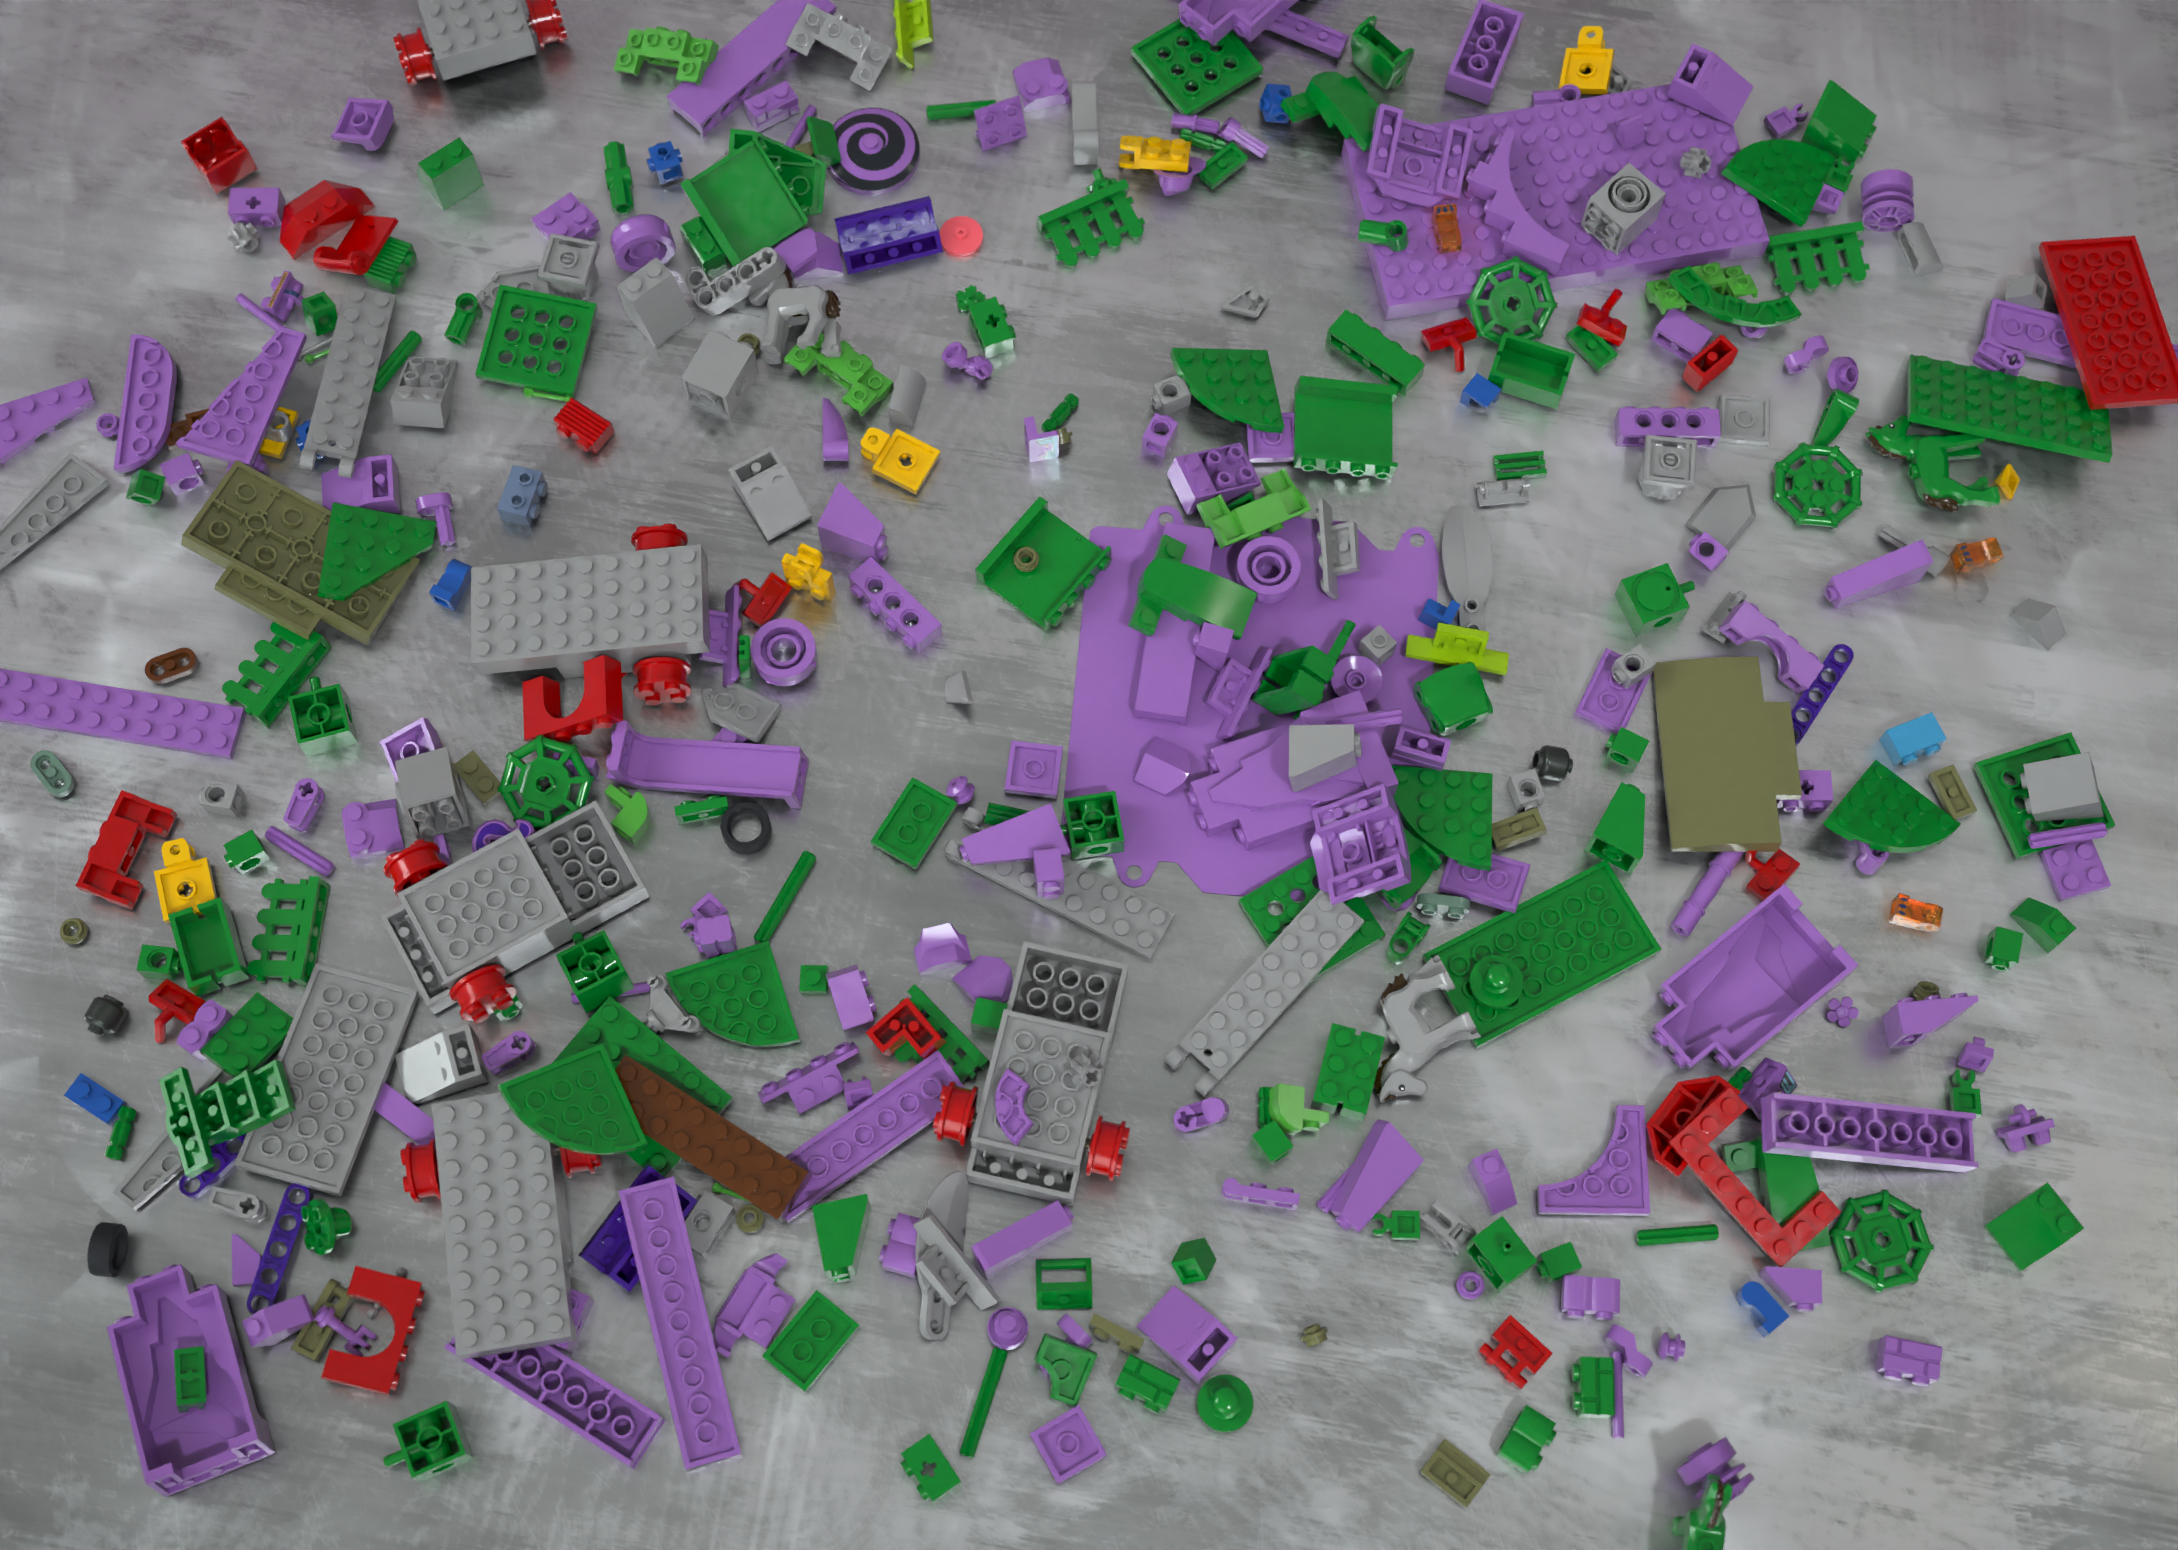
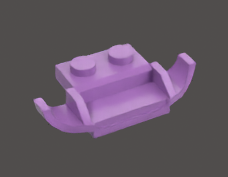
M774 1253L756 1261L744 1270L715 1317L713 1339L716 1351L728 1358L734 1342L742 1334L763 1348L767 1347L796 1300L773 1285L776 1274L788 1260Z

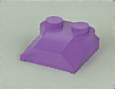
M1046 57L1024 62L1013 70L1014 80L1024 113L1070 103L1068 82L1063 75L1058 60Z
M348 97V102L331 138L342 142L362 144L369 151L379 149L383 145L394 121L393 106L388 100Z
M424 717L379 741L384 749L396 782H398L395 761L443 748L437 731L429 720Z
M397 799L366 804L352 802L342 809L345 839L352 860L405 849L397 811Z

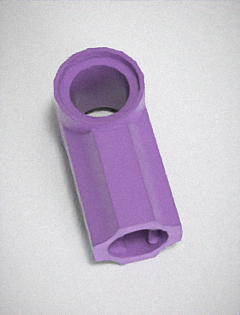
M1573 84L1564 85L1560 90L1533 91L1531 105L1535 107L1567 101L1566 99L1577 100L1580 99L1581 92Z

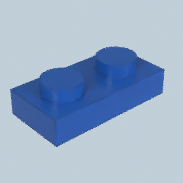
M82 1073L79 1074L64 1094V1096L110 1126L117 1118L120 1107L127 1104Z

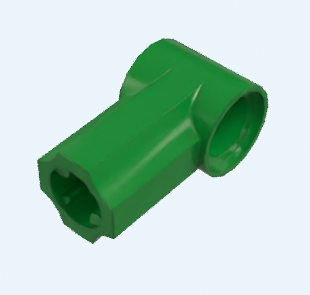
M1363 219L1360 223L1359 242L1388 246L1389 249L1395 252L1404 250L1409 244L1406 224L1400 220L1386 223ZM1396 234H1400V235H1401L1400 237H1397V238H1394V237H1393V236L1396 235Z
M463 293L457 297L455 301L456 310L444 335L447 340L460 346L466 345L475 323L481 319L483 314L477 298L471 293ZM468 306H473L472 309L465 310Z

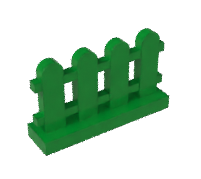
M1126 179L1038 216L1036 226L1040 234L1047 231L1044 237L1046 241L1052 240L1058 252V255L1055 256L1058 263L1062 261L1065 267L1071 269L1076 267L1078 263L1077 254L1084 252L1088 258L1095 259L1099 255V245L1106 242L1110 249H1118L1122 241L1121 235L1128 233L1129 237L1133 240H1138L1142 237V226L1145 225L1143 218H1137L1131 206L1134 204L1132 196L1126 197L1129 190ZM1117 212L1123 226L1116 229L1109 214ZM1095 221L1102 235L1095 238L1088 223ZM1072 230L1080 245L1074 248L1066 235L1067 232Z
M1862 221L1768 236L1770 241L1764 254L1771 253L1767 258L1768 263L1774 264L1777 279L1773 280L1774 287L1779 286L1782 294L1790 295L1796 289L1795 283L1802 282L1805 290L1814 291L1819 286V279L1826 278V282L1830 287H1838L1843 281L1842 275L1849 274L1852 282L1856 284L1861 283L1866 278V271L1870 269L1869 263L1864 264L1860 249L1864 246L1863 240H1858V237L1864 231ZM1844 251L1847 267H1840L1837 252ZM1820 255L1824 271L1817 272L1813 256ZM1791 259H1797L1800 275H1793Z
M273 622L270 630L275 636L271 642L260 640L255 644L254 650L259 655L255 662L244 660L239 664L238 670L243 675L240 681L237 683L229 680L223 684L222 690L227 695L225 700L231 705L236 701L245 706L246 709L244 711L248 715H253L262 725L269 728L289 703L288 697L296 694L332 648L321 634L314 631L309 640ZM282 641L294 646L290 653L278 648ZM266 661L278 666L274 674L262 668ZM251 681L262 687L258 694L246 688Z
M309 876V881L307 879H300V884H284L283 879L275 878L274 883H268L263 886L261 894L264 898L271 901L270 909H262L258 912L257 921L266 926L265 934L256 935L252 940V946L261 952L260 960H252L247 966L248 973L257 977L256 981L265 983L266 978H282L284 983H291L293 980L301 986H307L314 966L317 963L330 884L321 877ZM280 901H296L295 909H279ZM276 926L292 927L291 934H274ZM271 952H287L286 961L270 960Z
M914 984L907 991L912 996L910 1000L915 1003L920 1011L925 1010L930 1015L927 1019L938 1032L943 1029L948 1034L945 1038L946 1043L938 1050L946 1061L951 1057L957 1063L952 1070L961 1083L968 1077L973 1080L977 1076L974 1071L978 1067L985 1071L990 1066V1061L917 985ZM909 1041L895 1051L896 1059L903 1063L908 1062L912 1058L918 1064L925 1060ZM960 1048L966 1053L963 1058L956 1053Z

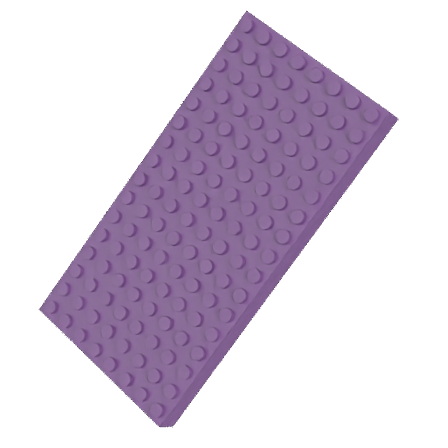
M1671 84L1428 124L1440 129H1445L1450 123L1473 129L1459 199H1443L1430 208L1403 203L1383 196L1375 179L1365 174L1369 150L1363 152L1354 138L1348 140L1344 138L1342 158L1359 223L1363 219L1386 223L1400 220L1407 227L1409 244L1407 248L1400 252L1392 251L1388 246L1365 243L1385 321L1469 307L1466 304V299H1469L1481 274L1480 270L1483 267L1488 268L1511 259V257L1502 254L1504 244L1501 243L1504 231L1484 223L1487 213H1484L1483 210L1487 201L1467 193L1469 183L1465 182L1470 169H1475L1479 160L1485 162L1489 153L1494 154L1496 150L1494 144L1499 134L1503 135L1507 126L1516 129L1510 150L1509 167L1511 181L1518 199L1537 224L1553 236L1570 244L1557 276L1549 273L1547 275L1552 292L1666 273L1687 266L1693 267L1715 262L1724 263L1763 256L1770 240L1756 197L1721 174L1728 162L1741 151L1734 127L1668 97L1667 94ZM1637 114H1642L1645 140L1635 146L1624 149L1616 138L1620 122ZM1690 147L1708 150L1706 155L1711 159V166L1708 172L1702 174L1701 178L1685 176V170L1680 166L1683 153L1690 152ZM1630 163L1665 192L1666 195L1657 219L1616 255L1611 250L1604 248L1602 243L1593 235L1588 234L1580 224L1589 198ZM1450 205L1454 208V211L1450 210ZM1444 206L1447 208V212L1443 211ZM1438 207H1440V213H1437ZM1396 234V235H1394L1393 237H1394V238H1397V237H1400L1401 235H1400V234ZM1508 270L1495 275L1498 282L1511 277V271ZM1522 271L1519 272L1518 278L1528 283L1534 278ZM1487 282L1480 299H1487L1488 292L1493 287L1489 282ZM1540 285L1535 287L1537 295L1542 294Z

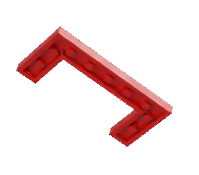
M1726 1087L1674 1134L1667 1143L1776 1266L1783 1267L1833 1221L1841 1211L1823 1191H1819L1782 1226L1776 1222L1708 1145L1748 1109V1106L1732 1088Z

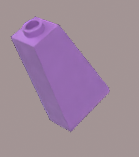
M1923 539L1831 577L1825 586L1826 597L1833 603L1835 609L1919 583L1932 565L1933 559Z
M1051 803L962 838L964 845L959 847L964 861L970 860L972 866L1033 860V851L1060 848L1061 858L1071 855Z
M1377 1119L1373 1124L1330 1209L1336 1216L1335 1222L1345 1231L1350 1229L1360 1232L1424 1161L1389 1121Z
M1057 1200L971 1246L973 1257L988 1280L1071 1230V1220L1074 1217L1068 1206H1061Z

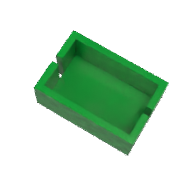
M1504 332L1488 380L1501 388L1502 393L1557 410L1575 353Z
M1313 645L1275 655L1272 657L1264 676L1281 688L1277 689L1263 679L1252 700L1275 716L1314 707L1323 698L1324 684H1327L1332 679L1336 661Z
M221 897L197 905L198 910L206 918L202 919L192 907L168 915L187 986L196 996L221 989L220 983L227 987L250 979L230 906Z
M1332 1023L1311 1108L1334 1114L1337 1104L1342 1103L1341 1116L1364 1121L1385 1037L1361 1031L1360 1036L1355 1035L1356 1029Z

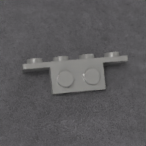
M1318 499L1316 518L1320 525L1317 538L1322 553L1319 555V563L1323 569L1321 588L1324 593L1334 600L1338 599L1337 576L1360 571L1357 524L1354 521L1333 525L1332 507L1324 499Z
M933 1215L926 1216L915 1222L913 1227L929 1246L915 1264L949 1307L956 1304L965 1292L981 1310L996 1304L1000 1300L993 1291V1288L985 1281L976 1267L964 1255L959 1246L952 1240Z

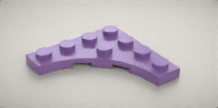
M1617 1105L1615 1107L1614 1128L1609 1143L1601 1157L1588 1170L1575 1178L1563 1182L1538 1185V1214L1650 1215L1644 1105Z

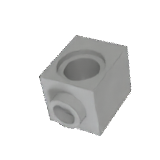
M1178 375L1153 384L1151 400L1155 409L1159 408L1162 415H1167L1190 406L1191 393L1183 377L1179 378ZM1173 394L1174 397L1168 398L1164 395Z
M1379 625L1360 641L1358 653L1363 657L1369 658L1379 667L1394 655L1397 642Z
M1639 644L1616 659L1611 671L1616 682L1622 684L1627 690L1650 675L1656 663ZM1626 665L1634 666L1637 671L1628 670Z
M1535 768L1510 775L1507 787L1516 811H1528L1536 807L1539 809L1546 796ZM1528 789L1532 792L1533 796L1527 797L1522 794L1521 790Z
M207 779L205 786L199 792V804L206 812L238 817L244 792L237 784ZM224 794L222 800L215 802V798L218 795Z

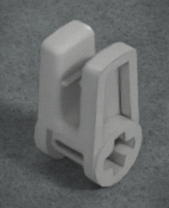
M219 1187L213 1189L208 1205L217 1211L254 1224L263 1221L268 1212L265 1202L255 1195ZM254 1206H255V1209H254V1210H249V1211H248V1208H249V1207H254Z
M1436 1199L1432 1203L1431 1209L1450 1228H1445L1438 1222V1219H1434L1426 1212L1420 1217V1222L1439 1238L1450 1251L1458 1255L1462 1251L1461 1247L1469 1238H1473L1477 1233L1468 1222L1458 1217Z

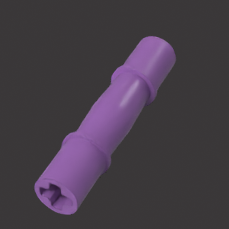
M1718 852L1714 860L1709 863L1710 868L1698 882L1690 898L1683 902L1682 908L1670 924L1675 932L1685 937L1691 934L1700 918L1705 915L1704 910L1716 896L1726 877L1731 876L1732 870L1744 852Z

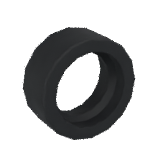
M754 802L736 803L728 808L721 818L720 829L724 842L731 850L739 854L749 855L759 852L767 845L771 838L772 827L769 816L761 806ZM750 814L756 816L762 825L760 835L748 842L736 840L731 833L732 822L741 815Z
M101 1222L96 1225L89 1241L87 1254L90 1274L94 1276L116 1277L122 1271L128 1251V1232L123 1224Z

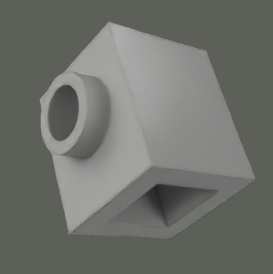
M2037 273L2009 278L2008 286L2004 293L2005 300L2034 309L2044 307L2048 286Z

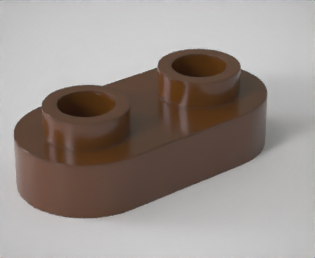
M179 648L150 659L145 666V674L152 683L165 684L192 674L197 669L199 660L191 649ZM185 661H189L188 665L182 666ZM160 670H164L162 675H157Z

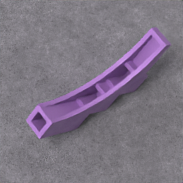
M1507 126L1504 134L1497 136L1494 148H1496L1494 154L1489 153L1485 162L1479 160L1476 168L1470 169L1465 181L1469 183L1467 193L1487 201L1483 210L1484 213H1487L1484 223L1504 231L1501 243L1504 244L1502 254L1511 258L1512 256H1518L1520 260L1541 270L1545 269L1549 274L1557 276L1570 244L1553 236L1537 224L1518 199L1511 181L1509 167L1510 150L1516 129Z

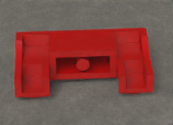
M121 790L107 821H104L100 827V835L96 844L92 845L88 852V860L75 886L83 892L133 910L144 886L139 881L126 877L146 833L149 832L167 838L177 817L176 812L173 809Z

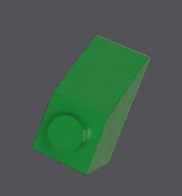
M2030 897L2009 915L2047 954L2076 929L2057 908Z

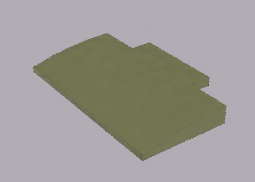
M238 460L235 461L183 533L181 542L182 546L226 569L215 584L214 590L307 640H309L319 623L323 621L367 646L420 563V559L413 557L407 564L395 571L388 572L382 576V579L367 588L363 587L345 601L317 597L331 511Z
M1758 656L1699 658L1656 663L1652 675L1671 852H1747L1758 850L1757 852H1777L1782 841L1776 800H1800L1802 796L1790 702H1764Z

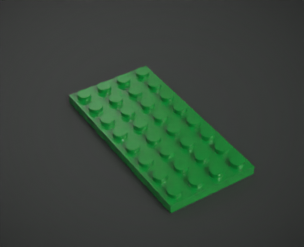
M1911 354L1909 357L1908 422L2105 463L2110 462L2113 454L2109 409L2090 410L2084 390L2073 386L2053 384L2049 381L2028 379L2024 376L2008 375L2000 371L1979 369L1976 366H1965L1951 361L1931 359L1927 356Z
M1604 860L1519 904L1516 913L1506 911L1426 952L1422 958L1427 963L1431 958L1439 955L1455 986L1453 990H1442L1456 1016L1468 1011L1481 1036L1479 1039L1471 1040L1477 1049L1658 954L1662 949L1607 860ZM1491 955H1500L1512 960L1520 968L1524 980L1523 990L1518 1000L1512 1005L1501 1009L1481 1006L1471 993L1469 987V976L1474 965L1482 958Z

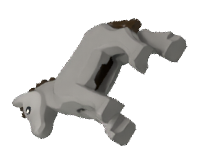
M785 269L784 273L749 295V300L754 306H760L768 301V332L760 344V350L763 351L761 358L767 364H780L782 362L790 327L808 323L807 328L798 337L796 344L801 350L806 349L808 346H815V342H818L820 333L824 329L825 337L821 344V353L828 358L841 356L840 332L842 327L836 320V317H840L839 312L841 308H839V305L841 303L833 291H825L817 285H798L793 288V278L790 276V271Z
M1439 955L1431 958L1418 971L1409 974L1407 980L1402 973L1399 976H1395L1393 984L1389 983L1381 994L1380 1003L1390 1028L1386 1029V1032L1392 1044L1398 1042L1400 1049L1390 1054L1389 1058L1381 1062L1382 1066L1377 1069L1374 1085L1375 1089H1377L1376 1094L1380 1095L1381 1103L1389 1098L1395 1101L1397 1096L1425 1095L1429 1089L1426 1081L1415 1077L1412 1072L1419 1069L1440 1049L1446 1048L1456 1041L1481 1038L1468 1011L1432 1030L1414 1007L1419 997L1426 992L1439 989L1445 991L1455 989Z

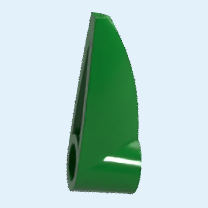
M1835 388L1826 402L1810 445L1828 446L1840 434L1848 420L1855 413L1859 405V399Z

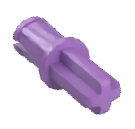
M1174 112L1171 121V128H1188L1193 130V133L1198 131L1216 135L1220 127L1219 121L1200 118L1198 114L1191 116Z

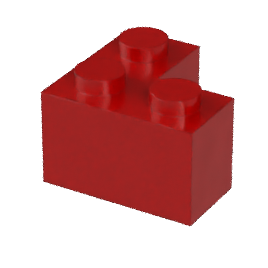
M908 997L865 1032L879 1050L888 1057L907 1041L924 1059L935 1053L946 1043V1040Z

